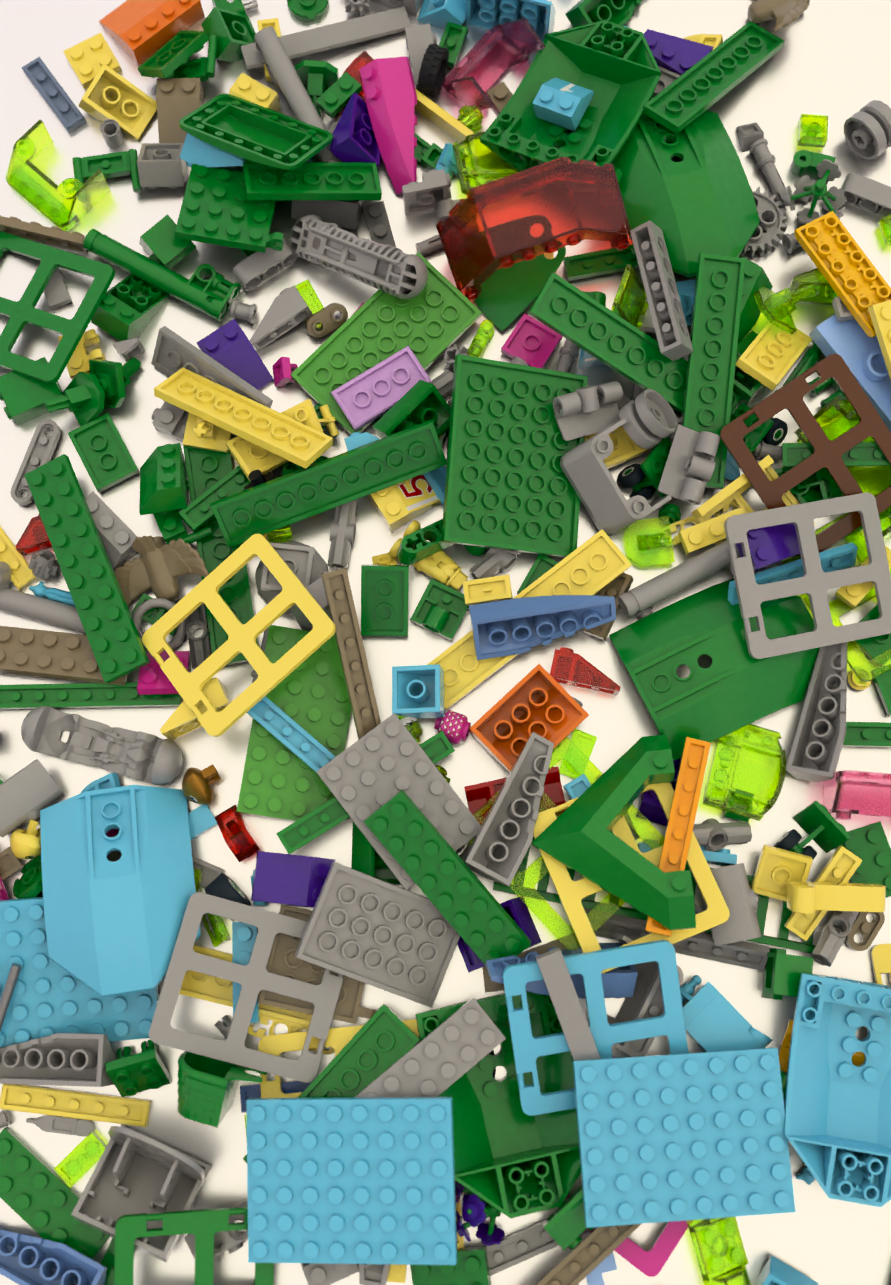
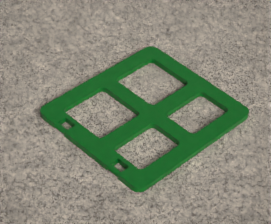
M0 231V259L5 251H11L41 261L19 301L15 302L0 297V314L10 317L0 335V366L53 384L61 377L114 279L115 271L108 264ZM58 267L94 278L72 319H66L35 308ZM26 324L63 335L47 364L11 352Z
M248 1206L170 1211L156 1214H128L119 1217L115 1224L114 1285H133L135 1239L139 1237L178 1234L195 1235L194 1285H213L214 1235L219 1231L248 1229ZM244 1214V1222L229 1223V1215ZM162 1220V1228L146 1229L147 1221ZM255 1263L253 1285H273L274 1263Z

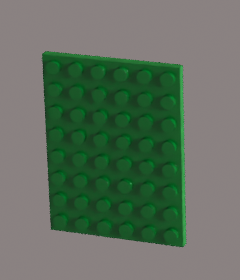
M460 354L455 356L441 542L557 557H567L577 549L580 498L561 469L560 460L566 452L584 442V436L564 441L555 418L553 399L576 392L578 388L586 387L588 385V376Z

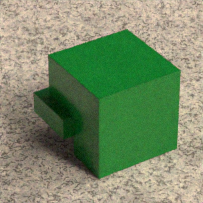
M167 214L140 236L139 244L149 255L148 258L171 270L197 247L191 240L175 238L176 223Z
M769 948L770 952L767 954L768 959L764 969L762 998L782 1000L783 995L797 997L801 973L812 974L813 958L786 954V949Z

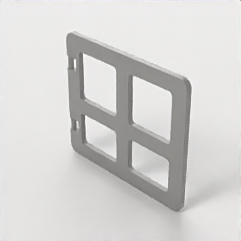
M866 492L730 516L725 520L724 529L731 555L730 560L741 617L746 632L745 638L748 653L752 658L763 659L891 633V575L877 503L871 493ZM858 512L861 517L869 563L864 566L824 572L815 536L814 519ZM782 524H794L804 575L794 579L761 585L757 584L747 532L749 530ZM741 543L744 557L737 558L735 544ZM872 582L875 588L879 617L874 620L838 627L834 626L827 591L832 588ZM807 594L814 621V630L802 634L768 639L763 622L761 603L768 600ZM750 617H756L758 631H751Z
M197 892L191 895L187 904L149 1029V1038L152 1042L309 1083L316 1078L344 975L339 973L337 976L329 974L330 970L325 968L321 983L314 985L268 972L266 966L275 935L282 933L302 938L308 922ZM205 913L250 924L258 928L250 961L247 965H240L199 954L193 950L201 919ZM188 970L237 982L241 985V992L226 1040L220 1041L171 1027L170 1022L185 973ZM261 990L311 1002L314 1005L301 1057L298 1060L261 1052L245 1046V1039L257 997ZM312 1037L320 1039L316 1054L308 1052Z

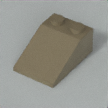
M200 78L157 79L156 103L159 143H184L187 132L179 127V120L204 104L205 92Z

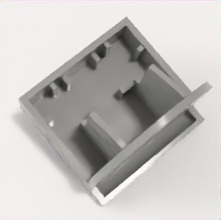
M122 1124L120 1127L111 1126L108 1131L110 1140L71 1215L75 1220L115 1238L116 1221L123 1215L192 1210L212 1166ZM162 1220L147 1221L146 1229L162 1228ZM180 1234L139 1237L134 1241V1248L167 1263Z

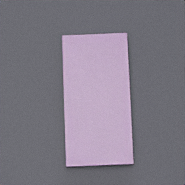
M407 346L331 392V395L353 429L357 431L384 415L419 380L433 383L410 347Z

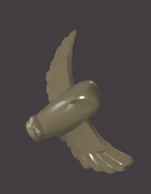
M756 0L748 6L747 16L755 24L776 20L773 32H777L798 19L809 7L810 0Z
M151 535L148 537H136L131 548L140 553L141 556L134 558L132 561H126L123 566H118L114 570L128 607L139 595L151 589L156 598H163L173 602L180 595L179 576L197 574L207 577L209 575L205 568V562L200 558L199 552L192 549L189 543H185L183 539L179 538L177 541L171 540L169 544H166L163 537H152Z

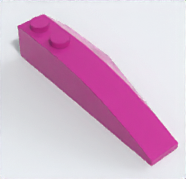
M408 57L379 58L361 67L359 71L374 135L396 194L400 196L403 194V185L417 182V159L414 158V149L417 147V138L414 137V126L417 125V116L414 115L417 95Z

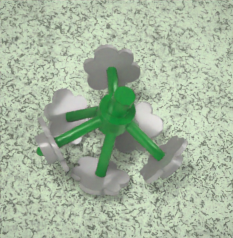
M828 159L822 160L821 164H818L816 167L819 171L818 176L821 179L816 182L811 180L808 175L802 176L800 181H796L794 184L796 188L794 195L790 186H787L786 193L783 194V202L786 207H790L791 211L795 210L794 200L802 199L803 202H807L810 198L813 199L810 209L804 208L797 213L798 221L801 224L805 225L819 218L820 214L814 211L819 200H823V208L826 211H833L839 220L843 216L842 211L846 207L844 206L841 209L839 207L843 206L847 201V198L844 196L845 190L832 186L827 191V185L825 184L826 180L834 181L835 178H839L842 175L837 163L831 162Z

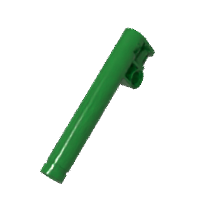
M91 229L84 239L83 248L87 251L94 253L218 321H221L226 316L233 300L237 299L240 293L241 283L236 282L233 284L224 279V276L216 272L210 264L200 265L191 278L187 279L96 229ZM207 276L211 277V278L208 279V280H204V279H203L204 277H207Z

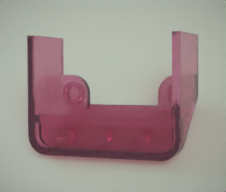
M526 18L496 25L483 35L445 77L441 84L448 93L472 110L481 111L491 108L494 104L489 99L490 95L486 91L490 90L511 66L523 65L528 61V55L531 52L543 50L545 45Z
M851 770L838 771L835 773L834 779L823 781L822 805L827 808L830 815H836L838 820H851V816L855 815L891 817V774Z

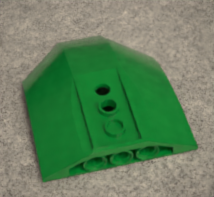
M602 20L545 34V39L520 85L500 114L480 137V142L519 173L555 186L596 184L630 137L644 113L643 105L651 100L661 77L660 69L643 33ZM555 77L594 91V95L576 128L577 132L569 135L565 133L568 130L567 128L537 118L532 104L541 85Z
M706 110L678 134L643 113L630 137L608 167L619 168L623 172L616 192L612 194L621 216L632 257L637 258L630 230L650 220L662 229L673 272L686 277H694L697 273L698 255L700 253L739 257L760 224L754 196L747 176L717 112ZM678 156V158L683 160L681 162H674L671 158Z
M734 579L692 594L609 635L660 735H667L674 761L682 757L686 737L711 743L759 719L802 701L809 684L820 647L763 659H754L749 655L739 603L731 605L727 600L729 582ZM795 595L761 603L763 622L768 639L802 634L814 630L813 618L800 596ZM750 617L751 631H758L756 617ZM702 655L710 656L712 659L711 666L708 668L700 667L698 665L699 657ZM680 666H686L690 669V675L686 678H680L677 676L676 670Z
M526 991L532 1035L538 1037L562 1033L563 1031L550 996ZM505 993L475 999L506 1039L500 1043L501 1048L498 1054L491 1055L488 1053L438 1096L452 1097L455 1180L510 1219L561 1207L581 1173L576 1108L529 1116L523 1112L520 1103ZM521 995L512 996L514 1009L522 1008ZM468 1001L415 1014L420 1039H424ZM570 1051L539 1056L536 1059L541 1093L574 1088L572 1062L574 1060ZM497 1066H503L506 1070V1077L501 1081H497L493 1077V1070ZM532 1072L523 1073L524 1084H533Z

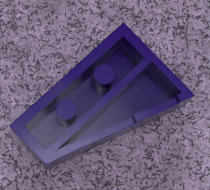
M647 29L643 34L657 65L679 75L684 74L713 51L712 46Z

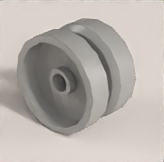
M872 100L868 102L860 111L850 116L843 125L847 143L861 158L873 160L881 155L885 149L891 147V108L882 101Z
M653 389L643 391L635 398V401L632 400L627 403L619 412L620 420L623 418L626 420V423L623 424L624 430L643 449L650 450L661 442L662 438H666L676 431L678 426L677 417L672 407L660 393Z

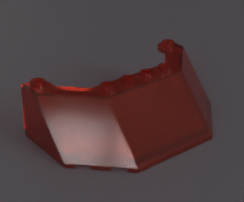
M561 157L470 189L466 194L467 199L463 203L458 202L449 211L450 217L446 221L441 220L436 225L457 289L470 301L479 297L482 292L481 284L499 268H509L517 262L532 260L537 255L543 253H553L567 245H577L585 239L609 241L611 247L617 250H624L633 244L630 233L631 229L613 164L605 163L602 167L596 166L595 161L580 160L578 163H574L567 157Z

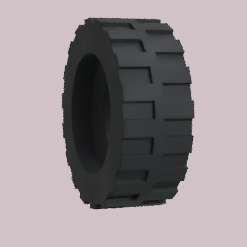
M430 44L426 49L419 71L417 86L418 91L423 95L437 98L447 72L449 49Z

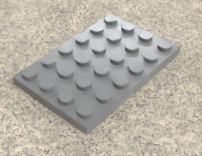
M395 713L316 771L405 890L410 888L415 882L366 826L364 820L403 789L455 852L475 837L481 828V825Z
M333 861L294 956L432 1008L460 935L428 898Z

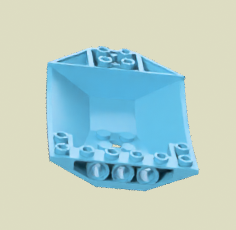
M142 785L85 791L40 810L42 887L49 958L102 998L154 990L166 977L189 898L192 894L196 893L187 798L183 795V790ZM111 829L119 830L118 835L115 837L106 836L107 832ZM112 851L121 852V858L115 862L109 861L107 856ZM199 926V929H198V933H197L195 942H196V941L198 940V938L201 936L200 926Z
M801 973L786 1080L785 1136L828 1198L875 1207H882L891 1200V986L843 977ZM861 1026H865L867 1028V1036L861 1040L857 1039L856 1030ZM855 1052H863L865 1055V1061L860 1066L852 1063V1056Z

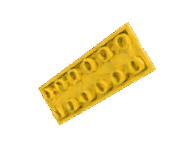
M833 211L795 229L796 240L867 336L875 337L876 333L868 307L891 300L890 286Z

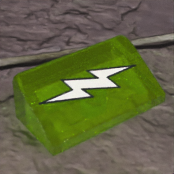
M205 913L202 916V920L213 946L217 947L230 941L231 937L223 918Z

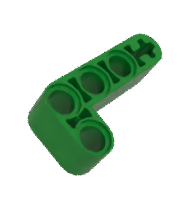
M443 519L405 536L397 552L398 560L404 565H412L454 545L455 543L441 542ZM464 545L466 550L474 556L484 554L487 549L486 547Z

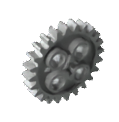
M757 187L756 191H752L760 224L753 234L756 237H751L742 251L743 256L746 251H750L751 256H754L755 251H758L760 255H763L765 249L770 252L773 246H778L787 228L786 222L788 217L784 216L786 208H780L782 201L775 202V194L771 197L767 196L769 190L760 193V187Z

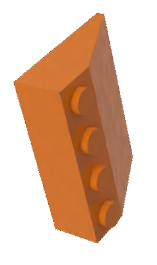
M127 0L102 18L99 23L135 63L140 66L180 30H188L205 16L200 0Z
M538 664L469 728V733L510 772L532 732L554 743V749L589 714Z

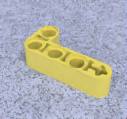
M805 881L787 882V908L793 912L815 913V910L885 912V885Z

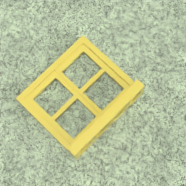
M768 455L759 461L758 464L767 478L773 481L779 476L771 467L774 461ZM743 473L691 512V514L698 523H702L712 519V515L732 500L739 508L743 507L745 513L754 512L741 495L752 485ZM790 490L782 495V500L786 506L799 504ZM727 539L721 540V541L716 542V543H714V544H715V546H716V545H718V544H720V543L726 541Z

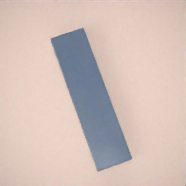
M40 57L22 67L27 78L69 134L87 123L85 117Z

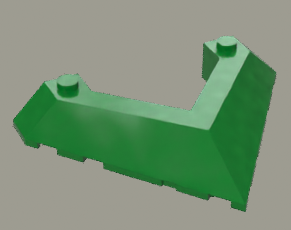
M667 735L641 737L550 824L531 845L545 851L568 868L574 869L581 876L613 896L624 900L631 907L647 917L653 918L668 930L696 928L694 892L690 870L664 873L610 832L615 823L626 813L633 804V801L644 791L648 784L673 782L674 779L673 757Z

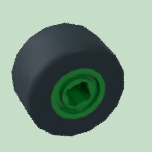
M221 873L205 888L206 894L251 905L243 891L224 873Z

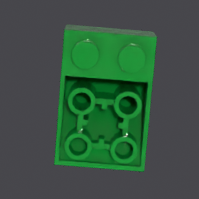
M130 274L105 293L91 319V323L119 341L137 338L170 295Z
M753 330L737 345L736 362L758 336ZM735 365L733 392L741 397L740 403L748 405L764 385Z

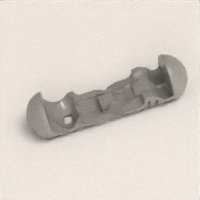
M313 214L298 219L291 230V246L295 254L300 258L349 276L352 279L401 299H411L418 296L426 286L428 269L424 261L417 255L405 254L401 249L392 245H384L369 239L358 238L353 233L340 229L337 224L323 222L319 216Z
M39 706L32 709L26 715L21 725L22 740L28 749L33 752L100 767L125 777L150 782L153 785L171 782L182 768L181 750L171 739H162L156 735L141 731L110 727L101 722L86 719L78 714L58 711L50 706ZM63 730L70 732L66 743L59 741Z

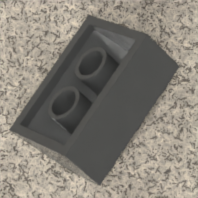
M292 200L291 218L300 219L306 215L313 214L319 216L323 222L337 224L343 230H356L361 219L364 200Z

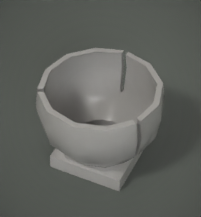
M297 541L285 543L269 542L305 587L321 578V573L329 571L328 564L314 547ZM260 560L255 573L257 592L267 605L282 591V586ZM290 609L283 614L289 617L293 616Z

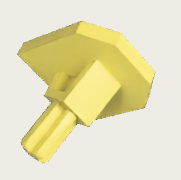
M188 413L182 444L187 447L228 453L229 449L226 446V442L231 440L232 433Z

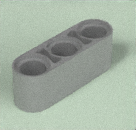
M857 173L847 174L841 187L845 190L846 203L891 220V187Z
M283 237L282 241L284 242L282 251L266 248L265 253L255 252L233 268L232 273L246 291L256 288L296 261L298 256L285 237Z

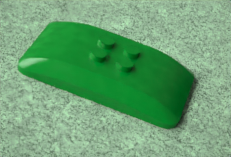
M220 94L179 120V127L210 147L271 170H294L329 145L333 140V135L326 130L231 94Z

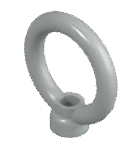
M153 598L137 607L132 619L141 642L144 634L143 627L140 624L143 615L148 610L156 607L170 610L175 603L163 598ZM186 619L177 626L176 635L168 642L172 650L176 649L185 638Z

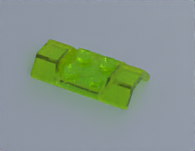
M736 1217L686 1220L704 1285H752L746 1267L749 1263Z

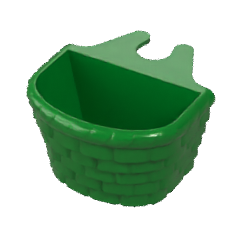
M184 1051L178 1059V1112L182 1117L218 1127L233 1104L239 1080L250 1082L263 1081L262 1077L248 1074L245 1071L250 1070L260 1074H267V1072Z

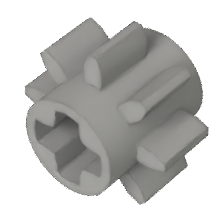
M346 0L345 11H351L352 18L362 17L366 12L370 13L371 2L370 0Z
M454 344L453 347L445 350L442 361L447 363L446 369L453 372L455 356L457 354L469 356L467 354L469 350L463 345L459 347Z
M41 550L38 552V555L32 553L28 568L33 569L32 573L37 578L47 579L50 574L52 576L56 575L59 563L55 560L56 557L52 552Z

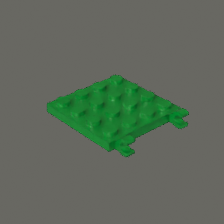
M192 164L175 229V238L263 253L266 252V248L282 251L284 244L282 242L283 233L274 232L269 235L277 200H247L243 172Z

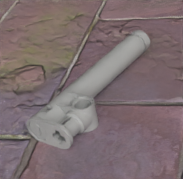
M270 26L260 30L254 36L255 47L257 50H261L270 78L275 85L279 84L296 119L327 131L274 28ZM331 143L315 154L319 162H342L330 151Z
M727 540L629 590L628 593L625 592L619 595L617 600L623 613L630 617L636 614L637 611L640 612L727 566L733 574ZM735 544L737 558H740L741 555ZM783 561L775 565L780 566L783 563ZM764 568V569H762V570H759V571H757V572H754V574H755V573H758V572H761V571H764L766 568Z
M0 561V610L85 633L76 607L10 589V566Z

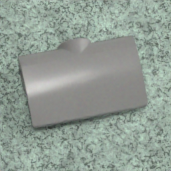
M618 381L578 388L576 392L553 399L555 418L564 441L597 433L620 420L616 402L622 400L623 390Z
M679 424L660 479L658 492L687 503L700 505L707 481L709 482L715 468L714 459L721 437L706 431L699 433Z
M38 759L0 784V836L2 838L21 824L29 823L30 819H38L40 817V810L64 795Z
M744 863L711 869L730 912L726 922L710 929L714 945L720 946L762 937L756 915L757 900L753 889L749 887Z

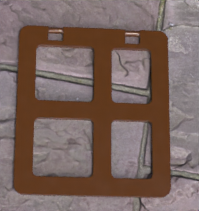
M831 354L741 416L725 425L720 431L721 440L767 509L785 507L782 495L821 468L828 470L844 496L863 493L842 461V455L868 437L873 438L891 466V432L843 358L838 354ZM817 372L820 379L809 385L805 378ZM829 378H833L860 419L858 424L832 441L827 438L803 401L805 394ZM783 409H787L811 444L814 452L775 480L770 481L744 443L743 437ZM755 414L758 421L747 427L744 420ZM891 486L874 496L878 514L891 506ZM850 512L817 534L816 541L819 553L862 526L860 514L858 512Z

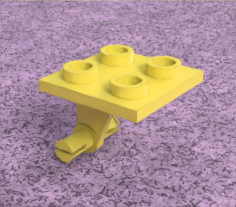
M307 399L281 412V414L322 433L324 432L321 426H326L332 438L340 435L335 425V416L332 417L328 404L319 407L323 419H318L311 399Z

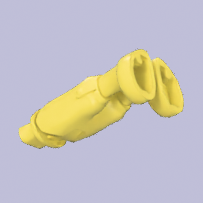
M414 520L405 530L403 538L421 529V524ZM399 538L389 551V554L393 557H397L402 538ZM443 550L413 564L417 571H422L434 580L444 585L446 584L448 587L450 585L456 591L462 587L463 581L468 579V576L461 572L462 568Z

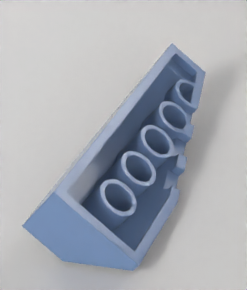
M536 596L469 605L477 660L526 653L531 651V647L542 643L545 646L552 643L553 639L564 635L567 638L575 635L574 632L586 628L588 630L616 620L615 597Z
M599 943L601 950L624 945L623 943ZM571 944L568 949L561 950L563 956L583 953L579 944ZM558 947L550 948V949L548 950V952L551 951V950H554V949H556V948H558ZM534 951L527 953L523 958L513 955L486 960L485 965L490 979L503 984L502 973L507 966L536 961L535 957L541 954ZM634 964L621 966L601 974L604 998L633 997L638 974ZM581 974L570 975L578 998L586 999L583 976ZM544 979L531 981L525 985L526 991L549 995Z
M0 1229V1274L19 1285H105L107 1267L64 1243Z

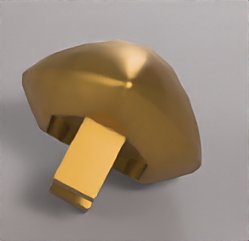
M212 764L203 770L191 767L185 772L182 790L183 795L189 801L202 805L212 802L214 790L209 785L221 779L215 766Z

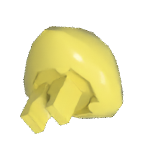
M30 819L27 830L16 829L10 836L11 851L18 859H33L41 855L40 828L36 829L38 822Z

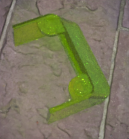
M39 119L15 142L6 173V181L14 192L51 224L66 231L71 229L110 191V188L99 169L84 184L75 178H67L57 185L33 165L31 161L52 142L43 121Z

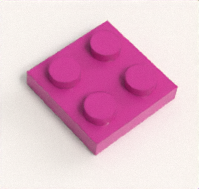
M524 313L502 346L501 353L512 359L519 357L531 367L543 368L563 336Z
M174 651L189 672L190 651ZM146 652L150 663L140 668L137 686L138 694H179L150 652ZM167 652L159 654L164 662L170 657Z

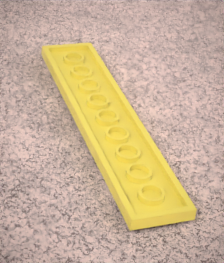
M601 529L513 599L553 595L594 596L628 570L632 564L605 531ZM471 630L427 665L440 664L444 670V708L448 710L518 654L477 660Z

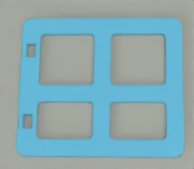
M658 940L563 956L569 974H581L583 976L589 1028L601 1059L613 1058L611 1047L615 1043L666 1035L668 1038L670 1054L688 1053L675 948L668 940ZM537 961L509 965L503 970L502 977L522 1110L525 1114L534 1116L576 1108L575 1088L549 1093H541L539 1088L536 1059L539 1056L568 1052L570 1049L563 1032L538 1037L532 1035L525 985L531 981L543 980ZM656 961L658 963L664 1013L661 1016L609 1024L607 1021L601 972L604 969ZM521 995L522 1008L514 1009L512 996ZM532 1072L533 1084H524L523 1073Z

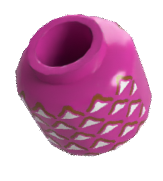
M447 710L444 712V717L436 719L434 729L438 730V733L443 731L449 742L459 744L462 740L466 741L471 723L468 722L466 715Z

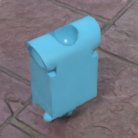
M694 975L689 983H684L680 986L682 1004L687 1001L683 1007L686 1034L704 1052L766 1048L772 1041L771 1038L753 1028L709 981L692 997L691 994L694 992V988L701 983L699 975Z

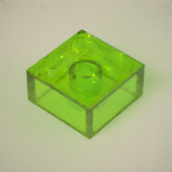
M801 114L798 120L797 146L824 148L828 140V116Z

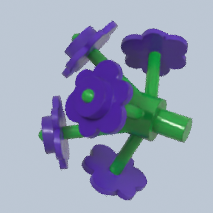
M455 1183V1194L458 1195L457 1203L462 1193H466L462 1198V1217L458 1211L456 1212V1230L459 1236H465L468 1242L471 1241L467 1228L472 1226L477 1227L476 1237L481 1239L484 1245L500 1244L505 1236V1232L503 1229L497 1228L495 1220L496 1217H500L502 1212L460 1183ZM487 1217H490L489 1225L484 1223Z

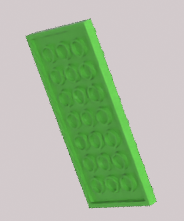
M419 252L415 255L424 261L428 269V279L425 288L418 296L411 299H401L378 290L291 374L292 379L321 406L328 404L332 417L335 416L336 421L349 434L355 432L362 433L372 422L355 431L331 395L332 391L407 346L410 347L423 369L426 370L482 316V312Z
M270 625L265 647L266 656L272 663L277 662L310 631ZM333 635L271 690L266 697L336 757L345 750L351 705L336 638ZM253 719L236 812L297 821L334 798L316 772Z

